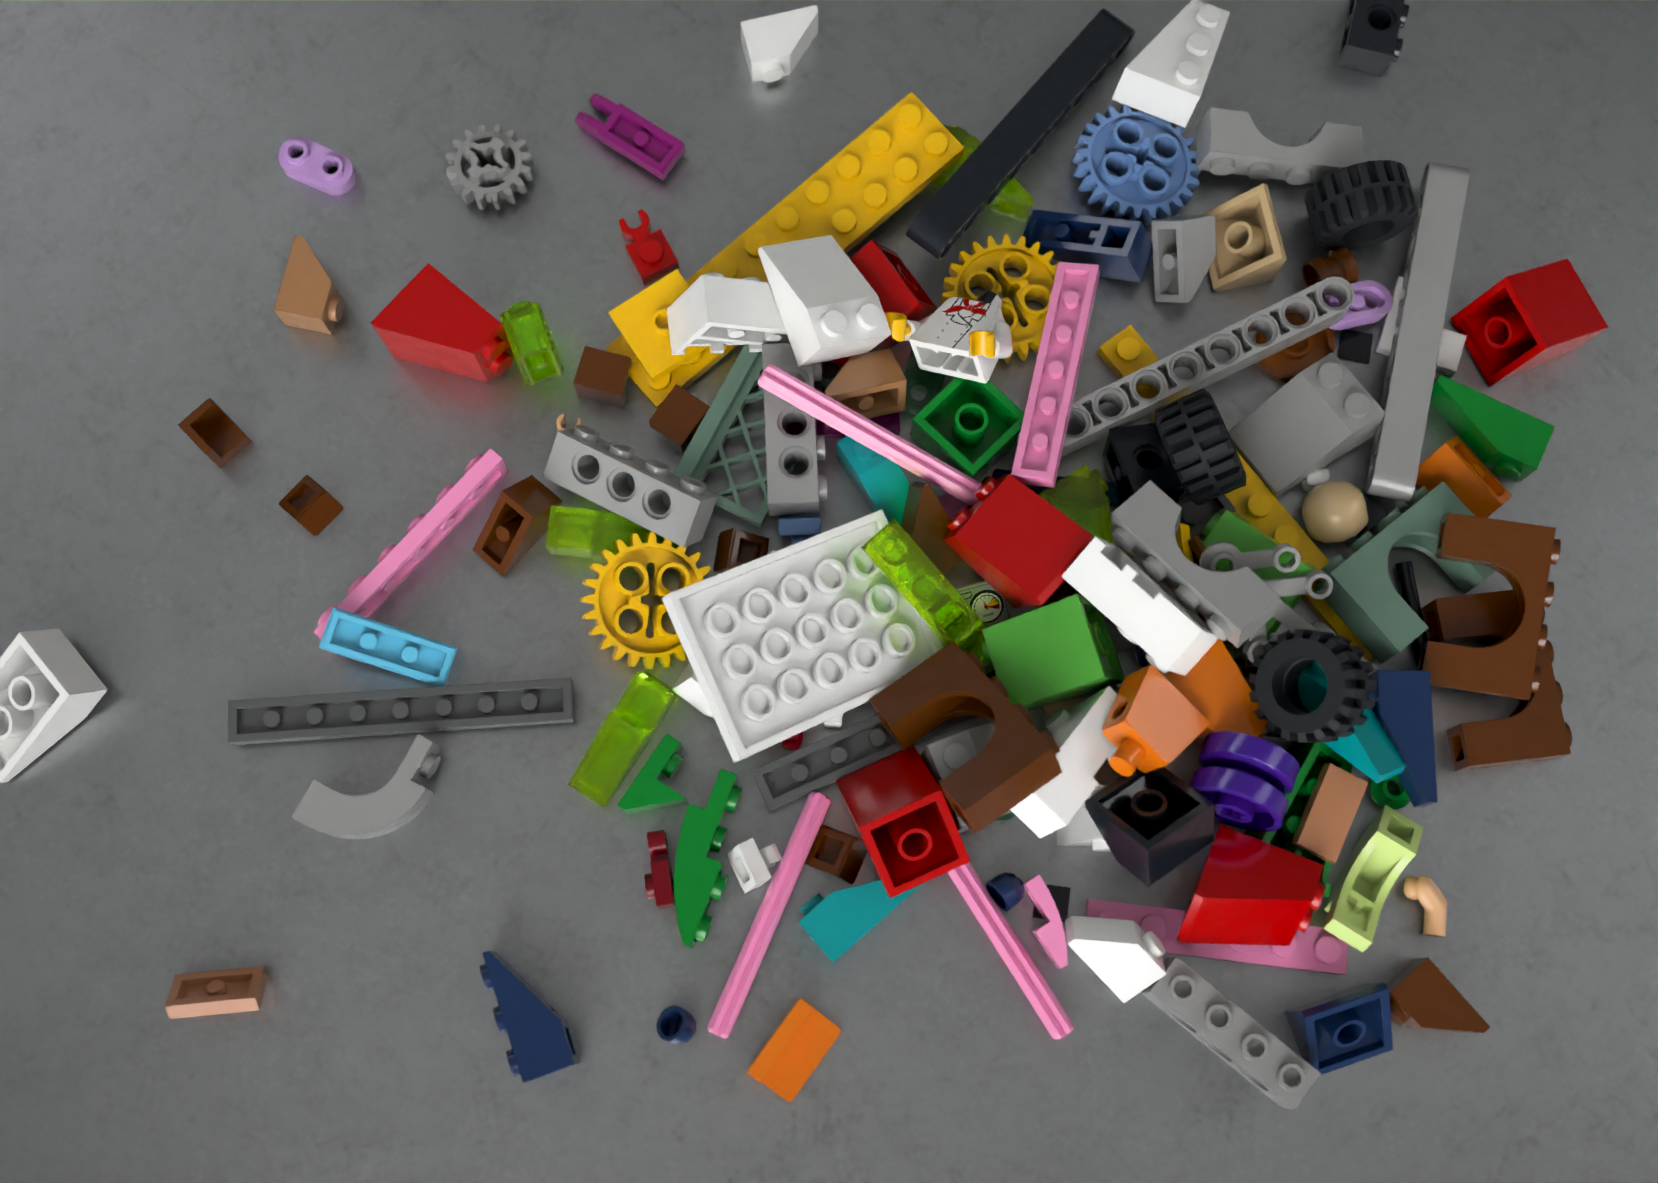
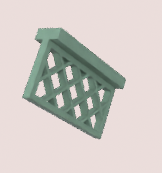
M744 345L673 474L681 478L684 476L692 477L703 482L708 473L725 469L730 487L712 492L718 495L715 505L762 527L769 514L766 488L767 476H762L757 458L766 455V447L754 450L748 432L765 427V418L745 424L742 410L747 403L760 399L764 403V389L758 384L763 372L762 352H749L748 345ZM822 377V381H814V386L825 391L832 381ZM758 385L759 391L752 393L755 386ZM737 419H739L741 426L733 428ZM802 425L803 430L801 431V433L804 432V430L806 429L804 425ZM744 434L749 452L726 459L722 448L726 439ZM720 454L722 461L714 463L717 455ZM752 460L758 479L735 486L729 467ZM796 462L786 467L785 470L789 474H791ZM761 486L765 500L758 513L741 506L737 493ZM733 495L735 502L724 497Z

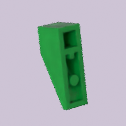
M1439 375L1434 380L1430 404L1483 464L1494 468L1499 476L1510 480L1518 479L1522 481L1537 470L1555 426L1445 376Z

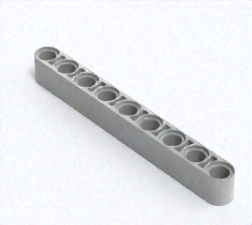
M1428 162L1423 173L1417 200L1418 217L1413 223L1402 289L1406 290L1404 299H1400L1395 324L1399 331L1398 334L1393 335L1380 404L1386 413L1374 437L1366 482V494L1409 502L1414 492L1468 189L1469 169Z
M1333 276L1326 278L1074 401L1069 420L1080 423L1083 431L1077 435L1066 433L1061 458L1107 436L1109 429L1126 427L1154 413L1157 408L1208 387L1338 323L1354 301L1355 292L1353 286L1342 277ZM1332 295L1336 297L1340 307L1328 306L1323 301L1322 296ZM1295 313L1303 319L1304 324L1300 326L1292 325L1287 321L1285 314ZM1259 331L1263 333L1267 342L1263 344L1253 342L1249 338L1248 332ZM1213 349H1223L1229 354L1231 360L1219 362L1212 357L1210 351ZM1180 366L1186 367L1191 370L1194 378L1181 380L1176 377L1173 369ZM1143 384L1150 385L1156 390L1157 396L1150 399L1143 398L1137 393L1136 387ZM1106 402L1113 403L1119 408L1120 414L1114 417H1107L1100 412L1098 406Z

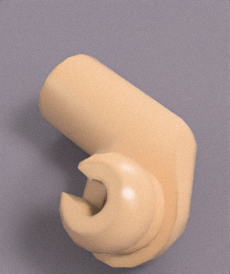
M1420 875L1419 878L1415 876L1408 877L1404 882V894L1411 900H1419L1424 907L1423 935L1446 937L1447 900L1432 878L1425 875Z

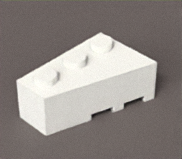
M1191 0L1125 67L1112 100L1185 128L1201 97L1230 12L1200 0Z
M717 272L702 274L667 308L671 355H685L686 347L710 346V353L715 354L724 353V345H748L749 352H762V344L790 343L770 284L768 282H761L756 277L736 279L724 277L723 274Z
M1095 536L1061 577L1118 626V631L1126 639L1136 645L1138 644L1148 653L1145 656L1146 659L1157 670L1164 674L1171 671L1186 676L1219 638L1212 633L1207 623L1194 610L1186 609L1178 601L1174 591L1163 580L1157 581L1152 578L1142 564L1143 561L1132 551L1125 552L1118 545Z
M1110 686L1067 711L1064 708H1060L1045 724V727L1048 729L1047 732L1053 737L1060 749L1056 757L1062 773L1010 809L1039 838L1066 826L1099 784L1094 779L1098 769L1106 759L1109 760L1117 749L1103 735L1102 726L1117 696V693Z

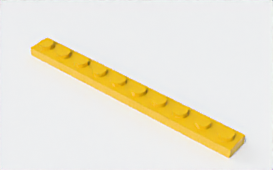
M1131 324L1101 345L1097 351V354L1118 379L1160 360ZM1143 384L1136 387L1137 393L1143 398L1150 399L1157 396L1156 390L1150 385ZM1154 412V413L1150 414L1149 416H1150V418L1155 422V412ZM1238 453L1246 472V485L1225 494L1236 510L1234 512L1249 520L1280 543L1292 545L1299 552L1300 557L1321 570L1329 563V560ZM1323 578L1315 579L1311 585L1313 591H1316L1313 587ZM1309 594L1303 595L1301 599L1321 623L1328 625L1336 635L1352 640L1350 645L1359 646L1366 653L1363 658L1369 661L1374 657L1324 599H1315Z

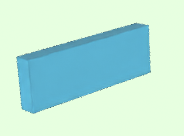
M332 607L318 647L436 686H445L457 651L455 646Z

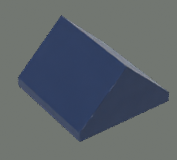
M1384 982L1365 983L1285 1011L1302 1058L1318 1070L1321 1075L1393 1050L1389 988Z

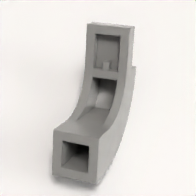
M418 734L391 780L382 788L370 794L359 796L342 794L313 779L291 818L316 831L349 840L371 839L394 832L421 813L435 793L421 786L424 778L430 779L437 770L441 761V756L438 755L441 747Z

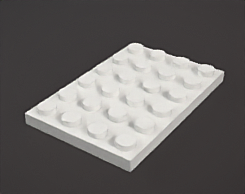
M883 510L876 511L674 591L662 598L733 762L749 757L870 701L869 699L944 648Z

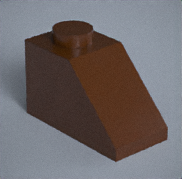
M533 475L502 490L473 551L502 576L506 575L548 530L563 500Z
M917 481L911 484L908 489L897 543L904 554V561L912 577L918 576L932 583L963 561V559L942 540L951 530L947 527L948 522L951 520L930 485Z
M1428 957L1414 958L1386 983L1389 988L1391 1019L1399 1026L1404 1024L1406 1027L1467 1033H1485L1490 1028L1487 1022Z

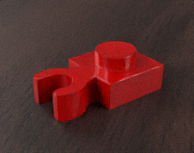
M641 209L638 211L641 222L639 227L630 228L624 218L619 219V225L623 237L632 242L625 246L626 253L642 283L646 285L679 269V262L661 229L650 234L649 217Z

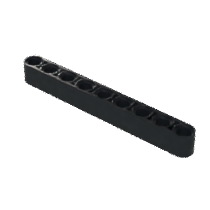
M1101 9L923 207L909 226L906 236L938 260H941L1120 57L1132 40L1135 30L1106 9Z

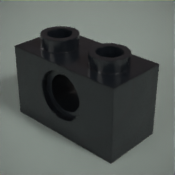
M1349 0L1336 66L1382 76L1390 61L1396 62L1400 55L1403 39L1397 37L1399 28L1402 29L1406 22L1409 5L1404 4V0Z
M1156 423L1109 429L1102 456L1121 505L1150 480L1177 504L1180 495L1184 493V488L1171 463Z

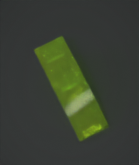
M551 505L546 547L552 555L593 558L594 562L605 563L600 552L606 549L615 555L614 541L620 539L627 547H630L629 537L631 534L637 533L641 542L644 543L647 533L651 531L615 513ZM655 533L657 543H660L663 537ZM672 542L671 547L675 548L678 544ZM652 563L647 564V567H654Z
M645 670L635 673L615 710L610 711L568 785L599 805L607 806L638 761L677 698L678 694L672 691V687Z

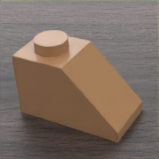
M295 236L274 311L286 326L332 334L335 322H339L343 316L344 300L305 239Z
M887 348L851 356L826 388L824 394L869 419L905 411L907 379L891 349Z

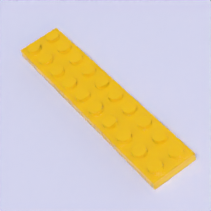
M910 92L687 279L686 283L690 287L702 274L711 272L721 273L724 277L743 279L756 277L761 282H768L758 253V249L762 246L832 235L845 254H847L962 157L965 148L913 92ZM623 335L619 336L605 349L608 352L631 358L630 379L658 409L676 384L685 390L737 345H724V353L711 354L710 347H708L654 383Z

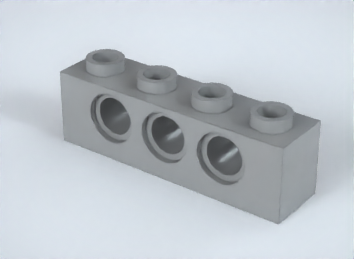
M790 343L762 344L763 370L768 364H773L813 388L814 381H822L821 362L798 367ZM764 389L769 516L820 514L819 500H827L826 475H818L817 460H826L825 436L816 435L815 421H818V419ZM794 422L801 423L806 427L804 432L799 435H790L784 429L788 424ZM793 462H801L808 467L803 474L797 476L791 475L785 470Z
M576 425L575 428L557 432L543 474L544 478L682 547L702 541L718 495L705 489V483L692 477L684 476L681 478L669 472L670 467L663 462L653 459L644 460L634 455L635 450L628 445L619 442L609 443L599 438L600 433L597 430L588 426ZM594 457L599 463V473L595 471L593 466ZM629 474L632 476L635 482L634 491L629 487L628 484ZM664 491L670 497V508L666 507L663 502Z
M1178 957L1166 958L1164 961L1166 975L1140 993L1281 1108L1295 1110L1321 1073Z

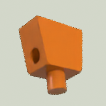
M1150 664L1125 677L1102 726L1103 735L1117 748L1109 759V764L1117 773L1123 776H1131L1137 768L1147 773L1166 766L1209 725L1210 721Z

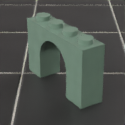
M1444 481L1431 491L1423 486L1412 495L1409 502H1405L1409 507L1407 511L1402 514L1396 508L1377 524L1382 530L1374 537L1367 531L1349 546L1354 554L1345 560L1339 554L1321 569L1333 581L1331 594L1323 599L1381 665L1401 652L1429 628L1392 585L1387 567L1391 548L1410 547L1424 552L1441 567L1464 594L1496 571L1484 565L1435 558L1441 516L1446 513L1475 516ZM1324 578L1313 587L1316 591L1323 588Z

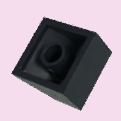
M1164 766L1147 773L1137 768L1131 776L1122 775L1085 801V808L1116 861L1148 887L1214 841V803Z

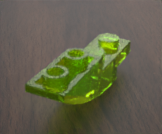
M894 519L891 520L861 548L944 646L954 641L965 653L971 650L982 661L985 658L981 647L982 642L985 641L982 629L986 628L982 620Z

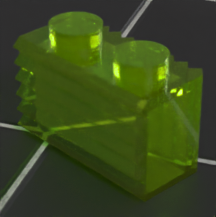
M519 302L510 306L508 311L500 314L511 350L527 386H532L563 374L564 368L539 303Z

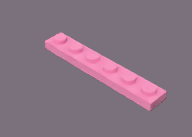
M1058 262L1011 475L1024 485L1055 488L1100 276L1099 265Z
M491 448L484 455L479 454L474 457L465 469L466 474L455 485L450 484L445 487L436 499L437 504L426 515L421 514L416 517L407 528L408 534L397 545L393 544L387 547L377 560L378 565L367 576L362 575L357 578L348 589L349 595L338 606L332 607L369 618L509 472L503 458ZM332 607L322 614L318 620L319 626L313 631L320 639L323 636Z
M1086 899L1085 917L1133 920L1145 933L1151 931L1158 937L1164 946L1166 954L1347 975L1348 943L1338 939L1335 935L1323 929L1324 927L1308 926L1305 933L1297 930L1289 946L1182 943L1176 940L1186 910Z

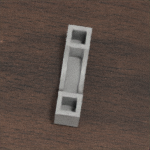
M1210 107L1196 125V169L1207 170L1214 175L1239 174L1247 175L1253 180L1271 178L1286 180L1287 183L1292 185L1315 184L1339 169L1363 162V132L1360 126L1324 122L1308 140L1307 144L1284 146L1266 138L1255 126L1250 113L1246 111Z
M1151 480L1148 481L1112 512L1111 535L1113 540L1125 552L1132 551L1143 561L1142 564L1152 578L1157 581L1163 579L1174 590L1176 598L1186 609L1190 611L1195 609L1207 620L1206 623L1216 637L1223 641L1228 639L1238 648L1276 614L1280 596L1247 566L1234 571L1215 572L1203 569L1188 560L1181 552L1175 537L1180 526L1182 508Z

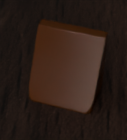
M308 475L304 476L278 504L313 536H317L343 509L342 505L328 491Z
M736 528L720 532L713 570L722 573L767 555L769 538Z
M822 824L805 864L844 882L853 884L865 859L867 850L863 841L856 836Z

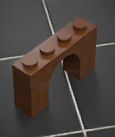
M1446 513L1441 516L1435 558L1479 564L1496 570L1512 586L1517 601V612L1514 623L1508 633L1496 643L1483 648L1422 641L1418 671H1430L1431 686L1520 700H1530L1531 692L1536 693L1538 691L1541 680V668L1535 666L1537 650L1544 649L1548 633L1547 625L1542 624L1544 607H1550L1554 595V582L1548 581L1551 564H1557L1561 548L1560 539H1555V527Z
M1514 590L1434 599L1422 607L1424 622L1429 627L1426 629L1428 641L1454 645L1470 643L1492 645L1508 633L1514 623L1517 612ZM1545 609L1543 611L1542 624L1545 619ZM1548 639L1544 649L1537 650L1535 666L1541 668V680L1538 691L1536 693L1531 692L1530 700L1519 699L1515 709L1506 718L1461 723L1446 730L1455 772L1555 760L1571 754L1572 733L1569 725L1564 722L1561 709L1563 691L1560 683L1554 677L1552 667L1554 650Z
M952 641L869 700L881 724L903 750L943 722L952 718L977 716L995 724L993 735L985 748L939 781L949 805L975 835L1062 773L1056 757L1060 749L1046 730H1042L1039 733L1032 726L1034 721L1020 702L1013 705L1008 700L1009 694L996 676L989 679L984 674L985 668L975 653L971 650L965 653Z

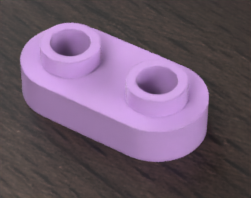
M305 137L288 139L281 145L278 151V161L289 177L326 194L334 196L345 194L352 189L356 182V171L348 157ZM297 152H303L299 158H292ZM331 167H338L335 173H327Z
M1373 280L1350 283L1355 292L1354 301L1342 320L1328 328L1344 330L1380 321L1392 308L1393 299L1391 293L1384 285ZM1332 295L1322 296L1323 301L1328 306L1340 307L1336 297Z

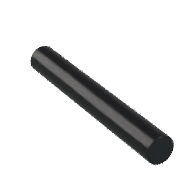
M1412 561L1395 564L1401 597L1424 622ZM1426 630L1411 642L1416 671H1418L1422 641H1428Z

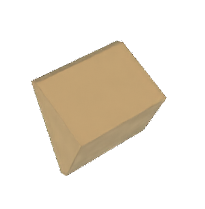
M1263 183L1201 214L1215 215L1216 257L1209 268L1213 290L1215 291L1273 282L1287 259L1268 185Z

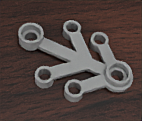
M1222 541L1209 545L1203 551L1199 560V567L1215 572H1228L1246 566L1250 570L1275 566L1279 571L1287 573L1294 571L1299 566L1301 557L1299 552L1287 543L1278 544L1273 549L1240 552L1232 543ZM1285 551H1291L1292 559L1290 562L1279 564L1280 554ZM1222 558H1228L1230 560L1229 567L1225 571H1217L1216 563ZM1312 570L1303 576L1263 580L1280 597L1309 594L1315 599H1323L1329 596L1333 590L1332 579L1321 570ZM1317 578H1324L1323 588L1313 591L1311 589L1313 581ZM1279 599L1276 614L1273 617L1293 633L1297 629L1335 633L1324 623H1309ZM1266 623L1249 637L1245 644L1244 652L1252 663L1256 658L1252 655L1254 647L1260 644L1266 645L1269 642L1267 640Z

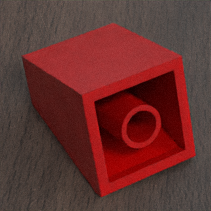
M871 240L850 258L877 293L884 313H902L907 316V320L920 321L938 309L896 252ZM890 335L869 352L887 348L891 349L900 342L894 340L892 335ZM851 356L834 359L832 362L838 367H842Z
M1568 258L1506 276L1450 318L1458 333L1466 335L1465 345L1489 387L1570 352L1608 328L1607 323Z
M429 263L371 322L387 350L395 358L487 383L495 375L500 376L506 372L512 364L513 356L515 355V351L502 323Z
M1011 474L996 479L991 476L974 493L978 500L969 510L965 507L962 508L948 522L947 527L951 530L942 540L1014 608L1043 605L1064 581V578L1061 576L1094 539V536Z
M914 745L836 780L850 816L889 898L895 897L970 862L942 790Z
M1220 825L1198 876L1176 940L1182 943L1289 946L1297 930L1303 933L1306 932L1313 911H1317L1326 889V885L1319 883L1324 865Z

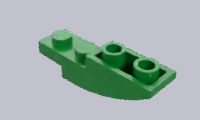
M720 769L706 809L692 804L688 805L676 850L674 900L677 923L682 943L693 949L697 940L705 942L713 921V917L707 915L712 899L720 901L729 877L722 874L725 867L723 863L711 859L710 855L712 851L719 853L728 830L721 827L727 810L735 812L743 788L737 786L739 780L737 774Z

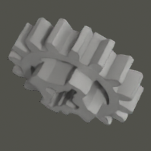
M482 123L478 127L479 133L473 135L470 130L465 129L466 140L464 142L456 139L452 141L456 153H446L445 157L450 166L445 168V172L449 181H451L450 184L454 193H461L465 204L468 205L476 199L480 210H484L487 202H492L495 209L499 210L501 200L506 199L510 204H514L513 193L517 191L525 194L527 192L523 180H533V174L529 167L534 164L525 140H518L515 130L511 128L503 134L500 124L496 123L492 131H487ZM511 155L515 158L514 170L509 166L511 164ZM466 163L470 166L467 171L469 175L467 179L464 175Z

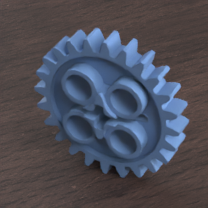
M1123 104L1119 113L1113 106H1109L1104 116L1097 113L1092 123L1087 122L1075 144L1077 151L1072 158V162L1078 164L1073 175L1077 178H1085L1079 187V191L1091 190L1092 195L1088 203L1094 204L1100 201L1103 204L1100 210L1101 215H1104L1111 209L1115 211L1114 219H1121L1123 215H1126L1129 220L1138 221L1139 217H1142L1145 225L1149 227L1151 221L1156 217L1159 220L1168 218L1170 214L1177 216L1183 206H1186L1193 197V192L1200 183L1196 178L1201 170L1196 169V151L1189 150L1195 139L1194 137L1182 138L1181 134L1185 129L1184 127L1178 126L1174 128L1171 126V122L1138 109L1132 112L1130 106ZM1120 139H1124V140H1126L1128 143H1124V142L1121 141ZM1108 171L1116 173L1117 176L1111 175ZM1145 185H1149L1155 191L1148 189Z

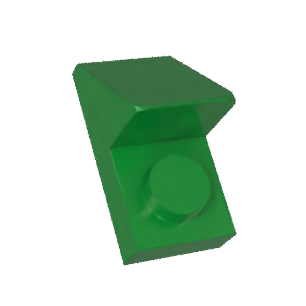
M665 734L617 804L623 812L630 815L687 803V800L682 795L661 782L665 776L671 779L682 765L685 757L680 755L684 749L681 742L669 734Z

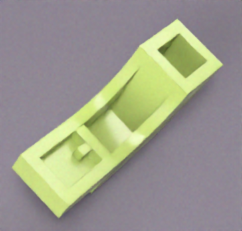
M1384 805L1355 845L1332 887L1324 907V911L1328 912V916L1323 929L1361 952H1364L1373 941L1384 902L1401 872L1416 856L1424 827L1389 806Z

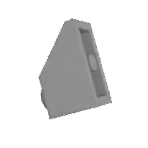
M1181 215L1151 221L1155 302H1191L1216 257L1215 215Z

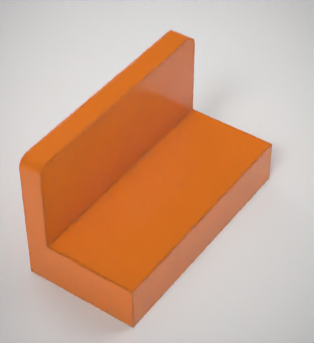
M1457 435L1444 443L1419 464L1416 483L1420 488L1425 486L1431 491L1444 481L1476 517L1487 518L1512 497V494Z
M799 998L747 1070V1073L758 1082L764 1083L787 1102H791L838 1038L841 1029Z

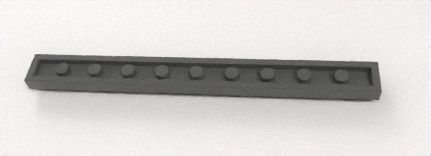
M1104 615L1117 655L1135 647L1136 644L1126 639L1118 631V626ZM989 664L984 666V674L989 679L996 676L993 666ZM874 715L752 770V774L770 812L903 749L884 728L878 716ZM960 716L947 720L909 747L919 745L978 717Z

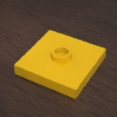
M678 269L608 312L653 383L710 347H686L685 355H671L667 308L689 288Z

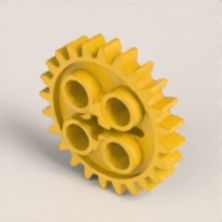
M1004 234L1002 244L998 245L992 236H988L986 248L983 249L975 241L972 243V256L967 252L961 251L958 258L960 265L956 263L950 264L949 274L951 277L944 278L943 288L947 292L942 293L941 304L952 297L976 301L979 296L974 295L970 291L973 287H982L996 293L999 297L1002 293L1004 298L1001 299V311L1004 321L1011 328L1012 354L1017 352L1020 359L1024 362L1027 359L1030 348L1038 355L1058 264H1050L1054 254L1053 251H1049L1043 256L1038 253L1040 248V242L1038 241L1029 249L1025 247V236H1021L1016 245L1011 244L1008 234ZM1015 268L1023 276L1018 278L1011 277L1004 270ZM987 271H993L996 275V279ZM1030 300L1038 301L1043 305L1044 309L1039 311L1032 310L1025 302ZM1018 318L1027 326L1022 327L1018 322ZM1012 354L1008 358H1004L1006 363H1010Z
M652 531L647 533L645 542L642 543L638 534L634 533L629 537L630 547H627L622 540L618 539L614 541L615 555L606 549L600 552L605 562L604 565L597 563L589 565V568L597 577L596 579H585L582 582L586 587L592 589V595L580 597L581 602L591 604L592 610L583 614L582 619L595 620L596 625L588 631V634L597 635L602 633L604 638L601 640L598 648L602 650L613 645L615 647L612 654L613 660H619L627 653V662L630 667H635L640 657L643 658L645 669L653 668L655 657L658 658L662 667H670V654H673L679 661L686 660V656L677 632L669 634L664 631L661 625V618L667 611L662 598L672 593V591L667 590L663 586L662 574L667 568L673 569L678 573L680 583L675 590L677 591L704 580L703 576L711 568L710 566L697 568L695 564L701 553L696 552L686 556L687 546L676 545L673 548L671 547L672 541L664 537L660 543H657L656 535ZM648 563H652L654 566L650 593L651 596L658 597V605L651 606L650 608L651 627L653 630L651 638L646 637L649 607L646 604H641V596L648 595L649 593ZM625 567L632 568L638 574V585L632 591L626 590L620 584V572ZM626 609L633 611L638 618V625L631 633L624 632L619 626V616Z

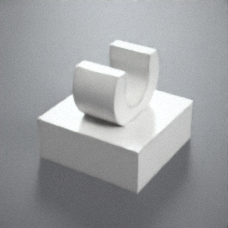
M753 838L738 844L726 854L745 894L759 888L772 878L768 868L782 860L775 843L758 850Z

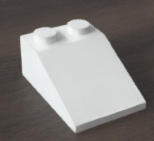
M832 235L762 246L758 249L798 367L867 353L892 334L877 293Z
M59 628L19 632L0 657L1 783L10 781L82 722L108 690Z

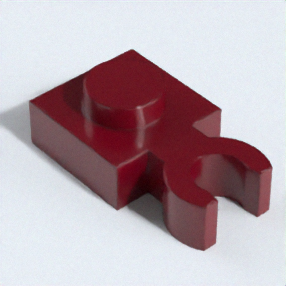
M664 830L647 832L652 872L644 874L647 899H655L656 906L659 909L674 907V881L666 832Z

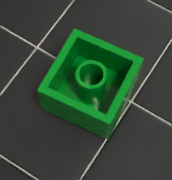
M955 377L912 419L910 435L931 455L978 481L1017 443L1024 412L991 381L988 380L987 383H981Z

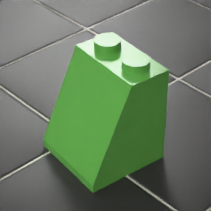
M1226 510L1222 516L1216 513L1202 532L1206 536V539L1203 541L1205 548L1213 543L1223 541L1232 543L1240 552L1273 549L1276 545L1281 544L1240 514ZM1285 551L1281 553L1278 559L1279 564L1290 562L1292 552ZM1302 557L1299 566L1292 572H1281L1275 566L1251 569L1262 580L1303 576L1312 570H1319ZM1228 558L1220 559L1216 563L1218 571H1225L1230 565V560ZM1304 594L1282 596L1280 599L1294 609ZM1274 617L1266 622L1267 640L1271 639L1282 625Z
M1075 594L982 629L985 641L982 642L981 647L987 663L994 667L997 678L1006 688L1009 694L1008 700L1013 705L1020 702L1027 711L1101 690L1108 686L1118 685L1125 679L1104 614L1082 595Z

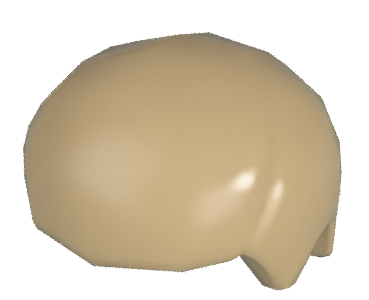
M1327 481L1314 487L1303 499V520L1309 536L1315 540L1324 543L1342 542L1356 536L1368 523L1369 518L1365 498L1360 489L1348 481Z

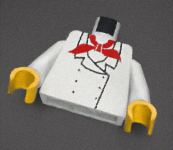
M989 290L983 291L976 301L958 297L949 298L933 314L920 321L907 320V316L902 313H884L893 339L899 342L904 340L910 341L919 369L987 383L998 359L1008 358L1013 351L1011 328L1005 323L1001 311L1002 300L996 293Z

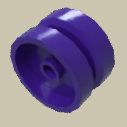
M1221 731L1213 732L1206 736L1199 754V764L1202 768L1193 772L1189 786L1214 803V819L1233 827L1256 832H1273L1280 829L1288 806V800L1285 795L1293 791L1300 767L1294 756L1269 741L1245 733Z

